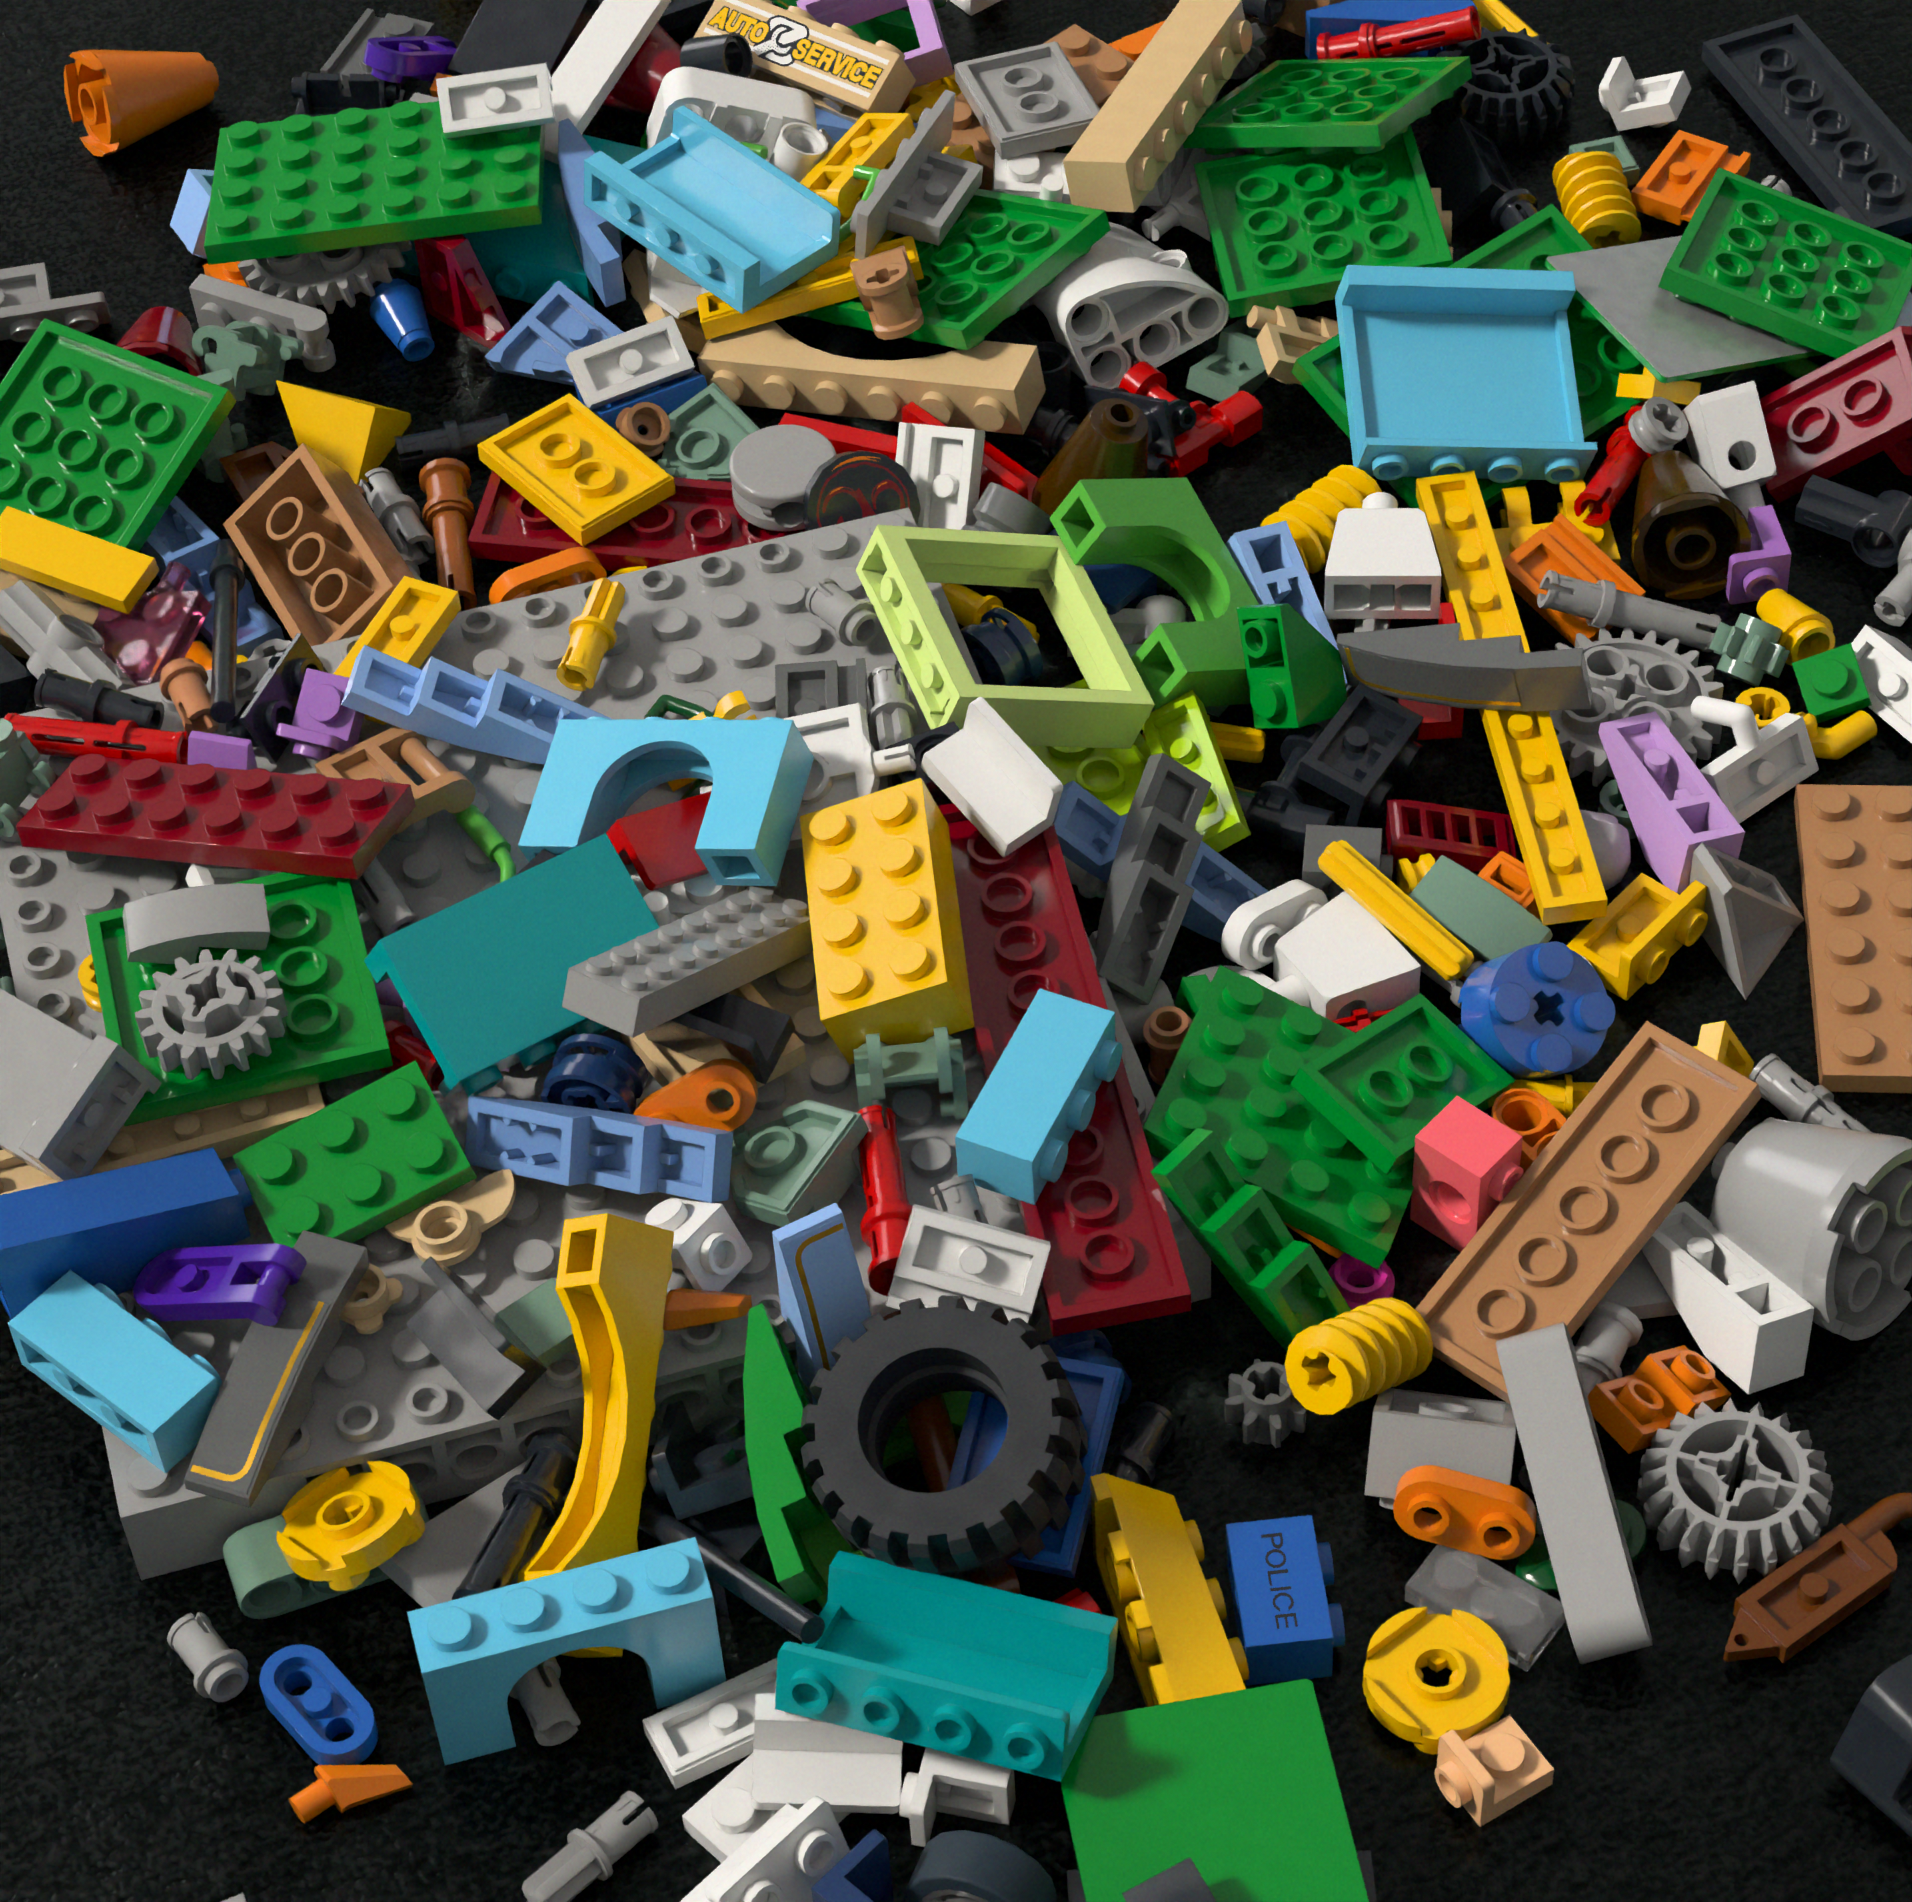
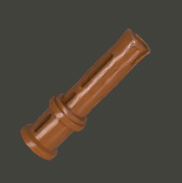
M435 459L428 462L421 469L419 483L421 490L427 496V503L424 505L422 514L424 525L434 536L438 586L458 591L459 598L463 596L465 610H470L477 605L471 554L468 546V530L475 519L473 503L467 498V490L471 484V474L466 464L457 459Z

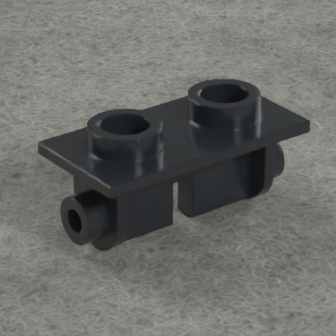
M303 72L302 77H293L292 96L293 98H299L294 115L305 114L310 117L337 114L348 108L371 110L392 107L405 100L406 92L405 90H400V83L384 81L371 74H350L348 79L350 89H342L340 74Z
M1091 385L1083 387L1088 413L1095 404L1109 398L1124 399L1138 406L1148 420L1149 452L1169 456L1176 455L1174 438L1192 429L1196 423V412L1185 400L1175 399L1168 402L1164 399L1129 393L1128 390L1123 388L1107 389Z
M302 633L296 634L287 649L283 652L275 653L271 657L268 670L253 690L254 698L247 700L238 714L230 722L226 723V736L251 740L252 746L260 747L271 764H276L290 741L277 736L276 731L278 723L292 725L306 669L327 672Z

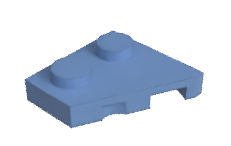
M558 280L485 355V358L490 366L499 372L575 386L571 371L565 360L568 353L624 332Z

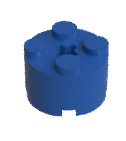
M1554 941L1523 947L1487 961L1475 969L1460 990L1458 1004L1462 1003V1024L1457 1025V1027L1512 1078L1542 1081L1574 1071L1590 1061L1602 1046L1607 1030L1614 1022L1616 1012L1612 999L1607 995L1599 975L1589 962L1564 943Z

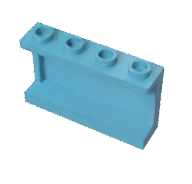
M684 105L673 111V131L668 138L622 165L601 150L584 160L585 206L741 314H744L838 255L841 217L838 208Z

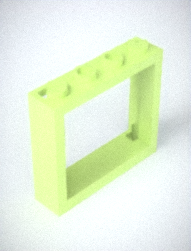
M892 525L876 526L856 568V572L870 602L873 604L875 613L931 730L953 721L961 730L964 726L969 703L982 697L1026 745L1131 749L1147 718L1149 719L1155 704L1084 566L1074 564L1059 536ZM926 582L1039 588L1090 689L975 684Z

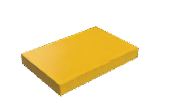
M570 393L477 445L480 461L583 547L676 493L674 478Z

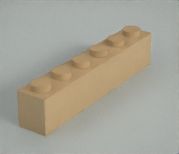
M1242 0L1179 1L1064 158L1063 163L1071 205L1095 208L1108 212L1135 213L1148 192L1154 188L1156 181L1167 165L1173 161L1176 152L1188 135L1192 134L1195 125L1206 109L1212 105L1222 86L1231 78L1234 69L1243 56L1249 52L1252 44V27L1250 22L1245 20Z

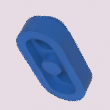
M291 1645L276 1651L267 1659L261 1669L259 1678L266 1706L317 1764L358 1765L371 1755L378 1741V1728L372 1707L322 1651L309 1645ZM297 1687H311L303 1695H290L291 1691ZM347 1732L353 1734L343 1741H331L340 1733Z

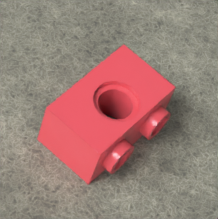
M1456 1096L1415 1136L1412 1179L1414 1189L1411 1195L1410 1219L1461 1252L1523 1176V1169L1520 1167L1523 1137L1461 1097Z

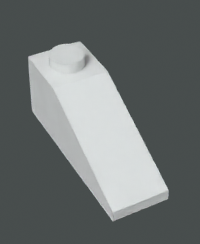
M1685 1201L1676 1204L1641 1250L1704 1356L1747 1394L1804 1376L1814 1307L1714 1228L1712 1222Z

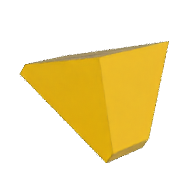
M276 380L298 447L302 443L306 444L348 472L354 483L358 486L361 479L369 481L365 474L380 466L395 445L394 437L399 435L401 437L412 422L410 413Z

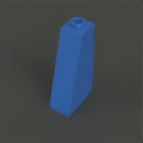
M212 1147L0 1195V1300L10 1320L69 1270L75 1272L92 1286L102 1283L118 1295L134 1288L136 1279L143 1268L154 1257L164 1251L175 1248L230 1246L250 1237L251 1234L244 1209L253 1205V1199L245 1179L237 1167L226 1171L215 1149Z

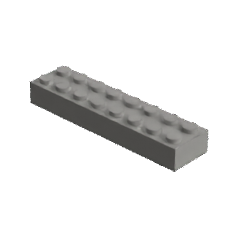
M750 886V888L730 895L719 902L708 905L692 914L685 915L674 922L660 926L656 930L642 936H637L629 942L615 946L611 950L595 957H590L586 961L568 969L562 1007L634 1038L812 953L813 944L808 905L799 900H787L773 894L772 889L766 886Z

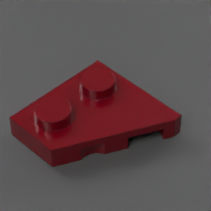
M462 234L414 240L426 313L491 350L512 328L468 239Z

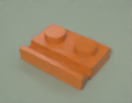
M1678 130L1631 191L1632 203L1635 205L1636 211L1653 216L1659 220L1668 221L1679 226L1683 221L1690 222L1718 167L1745 177L1749 172L1751 154L1743 152L1739 157L1728 153L1729 146Z
M1561 513L1554 518L1553 523L1544 530L1541 528L1502 560L1510 587L1574 647L1576 634L1582 633L1590 641L1594 642L1598 640L1600 628L1587 625L1586 618L1538 607V594L1547 595L1548 592L1547 590L1539 589L1541 581L1548 570L1595 584L1599 580L1601 581V579L1614 582L1617 590L1643 597L1646 593L1640 585ZM1608 624L1605 626L1607 631L1614 627Z

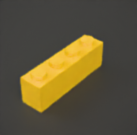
M1106 1473L1090 1476L1093 1558L1114 1617L1118 1618V1628L1146 1707L1245 1690L1243 1681L1249 1679L1245 1652L1238 1637L1230 1639L1226 1637L1221 1621L1227 1618L1223 1594L1215 1577L1207 1580L1204 1578L1199 1562L1205 1560V1554L1196 1522L1193 1519L1183 1521L1174 1495Z

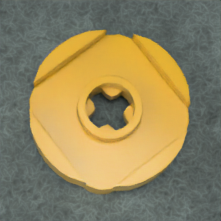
M369 1461L367 1463L372 1472H362L350 1476L346 1466L320 1475L301 1488L286 1504L282 1516L287 1525L282 1533L277 1531L276 1537L277 1543L290 1568L302 1578L312 1581H327L332 1590L347 1591L362 1584L368 1577L370 1570L390 1559L402 1547L415 1543L425 1531V1522L420 1514V1500L407 1474L400 1467L384 1461Z
M1428 1607L1411 1608L1388 1619L1370 1639L1366 1663L1363 1669L1362 1686L1370 1710L1386 1729L1404 1740L1413 1742L1420 1751L1434 1755L1438 1754L1439 1737L1450 1730H1454L1464 1742L1499 1720L1509 1697V1661L1506 1648L1500 1637L1488 1624L1478 1617L1453 1608L1451 1616L1441 1613L1427 1614ZM1428 1666L1431 1670L1439 1672L1447 1667L1452 1671L1449 1677V1685L1433 1687L1425 1684L1421 1669Z

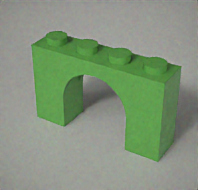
M1187 478L1079 480L1049 518L1074 564H1129L1144 568L1158 575L1176 589L1189 605L1196 622L1160 623L1131 657L1155 704L1154 709L1157 710L1191 690L1203 702L1204 707L1251 704L1236 608L1245 605H1259L1189 480Z

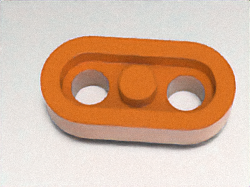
M573 547L504 572L493 583L489 592L490 604H495L586 583L604 577L607 578V574L593 551L584 547Z
M727 1058L714 1059L645 1097L638 1104L633 1115L733 1131L743 1125L754 1110L758 1097L757 1082L751 1071L742 1063ZM717 1088L725 1089L731 1093L734 1103L727 1108H719L711 1102L709 1093Z
M1422 1465L1412 1468L1400 1478L1396 1487L1393 1504L1395 1520L1407 1534L1417 1539L1495 1560H1508L1525 1553L1534 1541L1537 1522L1536 1507L1531 1498L1516 1487L1436 1465ZM1424 1507H1430L1437 1510L1439 1513L1432 1514L1429 1512L1422 1511L1420 1509ZM1499 1526L1507 1529L1508 1531L1500 1532L1491 1530L1489 1528Z

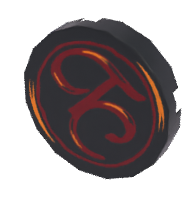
M864 450L836 454L819 466L805 488L803 499L805 503V518L803 520L806 531L908 507L918 526L921 510L917 487L906 469L887 455Z

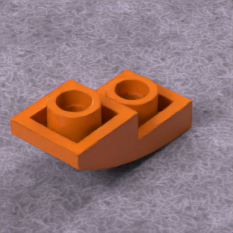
M1683 1345L1649 1354L1633 1375L1596 1384L1588 1394V1400L1592 1415L1596 1421L1630 1454L1651 1446L1652 1438L1656 1434L1657 1429H1669L1670 1422L1674 1419L1677 1411L1694 1419L1695 1410L1702 1401L1712 1410H1715L1728 1399L1731 1393L1715 1377V1370L1703 1356Z

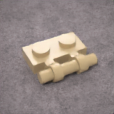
M1254 305L1247 315L1248 327L1261 330L1256 341L1268 377L1275 378L1285 384L1296 383L1302 385L1291 373L1296 359L1339 334L1338 322L1334 319L1317 316L1311 320L1295 316L1293 309L1277 305L1275 310Z

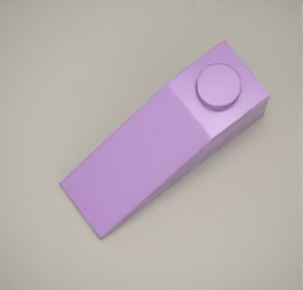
M1656 711L1600 723L1598 733L1645 860L1664 886L1679 895L1689 886L1693 851L1701 843L1734 858H1739L1745 831Z

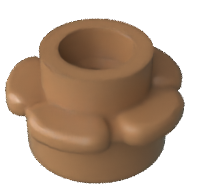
M641 402L632 408H624L617 416L616 427L620 431L619 434L647 457H654L663 451V443L667 442L670 438V420L661 407L654 403ZM638 427H644L647 434L641 435L638 432Z

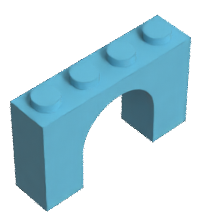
M597 716L588 719H559L518 847L528 862L543 849L558 856L606 833L617 819L624 816L626 811L639 797L652 788L676 779L699 778L713 782V786L694 849L717 885L777 886L814 756L794 721L783 720L777 717H765L761 720H725L719 717H706L702 720H667L661 717L607 719Z
M696 1537L407 1612L445 1765L516 1747L507 1709V1700L511 1689L525 1673L536 1665L569 1651L589 1647H617L640 1655L645 1662L657 1709L678 1704L726 1682L714 1599Z

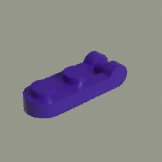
M441 36L370 38L367 41L363 62L372 67L371 75L384 81L401 83L403 76H410L423 81H434L437 73L451 74L447 68L458 48H456V44L453 41Z
M276 1243L175 1248L164 1251L154 1257L143 1268L136 1279L133 1296L143 1309L155 1320L159 1321L248 1318L261 1325L274 1326L278 1323L287 1305L283 1295L288 1285L297 1284L307 1262L304 1256L297 1250Z

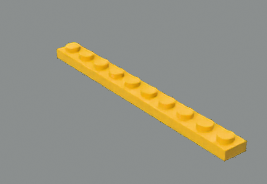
M1467 471L1416 478L1418 506L1420 510L1425 512L1441 567V583L1447 602H1452L1455 623H1460L1464 640L1521 635L1524 652H1530L1475 472ZM1479 709L1542 925L1606 917L1608 899L1549 711L1525 712Z

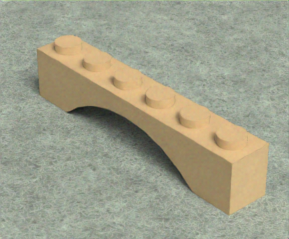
M775 321L708 339L697 358L701 374L705 376L707 386L714 383L735 405L902 422V407L910 402H914L947 427L1019 435L1024 434L1046 391L1037 346L983 341L978 346L969 350H954L922 358L861 360L833 355L807 346L787 334Z

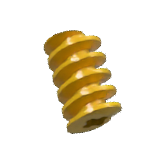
M1605 151L1576 152L1566 155L1555 163L1552 177L1558 200L1561 203L1562 213L1593 249L1638 243L1642 234L1641 223L1637 218L1635 205L1632 203L1631 192L1627 187L1622 164L1615 155Z
M1340 465L1332 469L1327 476L1314 482L1311 488L1299 493L1294 500L1281 506L1278 512L1264 518L1261 526L1286 521L1308 575L1309 573L1314 574L1322 570L1325 562L1328 560L1338 512L1345 508H1362L1363 500L1368 495L1382 492L1377 482L1365 471L1353 465Z
M1392 1297L1377 1298L1366 1305H1360L1351 1311L1343 1312L1334 1318H1329L1318 1325H1312L1298 1333L1289 1345L1286 1355L1285 1369L1287 1382L1294 1397L1305 1409L1319 1415L1335 1414L1344 1408H1349L1360 1401H1365L1375 1394H1380L1391 1387H1396L1424 1373L1432 1360L1433 1353L1430 1329L1421 1314L1408 1303Z

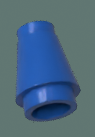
M399 278L392 279L390 283L383 282L374 289L375 295L373 297L370 296L371 318L388 336L406 360L419 361L429 356L435 344L419 289L410 285L408 281Z

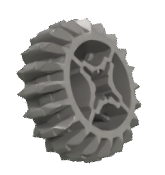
M1730 1398L1723 1406L1722 1412L1715 1413L1702 1401L1695 1410L1694 1419L1677 1411L1674 1419L1670 1422L1669 1429L1658 1428L1652 1438L1651 1448L1646 1449V1454L1642 1456L1639 1470L1642 1478L1638 1480L1637 1487L1639 1505L1644 1507L1642 1517L1647 1529L1658 1530L1656 1540L1659 1543L1660 1551L1679 1548L1678 1559L1682 1568L1698 1560L1705 1563V1571L1709 1580L1719 1571V1568L1732 1570V1574L1738 1584L1746 1577L1748 1569L1754 1568L1765 1578L1775 1571L1777 1563L1785 1564L1816 1542L1824 1526L1828 1525L1831 1506L1828 1504L1831 1501L1833 1483L1831 1475L1825 1473L1827 1463L1824 1459V1451L1811 1450L1812 1440L1809 1436V1430L1789 1433L1790 1422L1788 1421L1787 1413L1771 1421L1764 1418L1760 1402L1750 1410V1413L1737 1411ZM1741 1479V1487L1736 1488L1733 1500L1728 1502L1729 1492L1733 1493L1736 1481Z

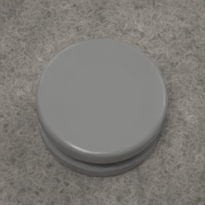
M788 424L765 427L745 437L733 450L729 462L732 497L738 513L752 525L765 530L786 532L804 529L805 503L803 499L805 488L817 468L836 455L832 443L824 435L811 428Z

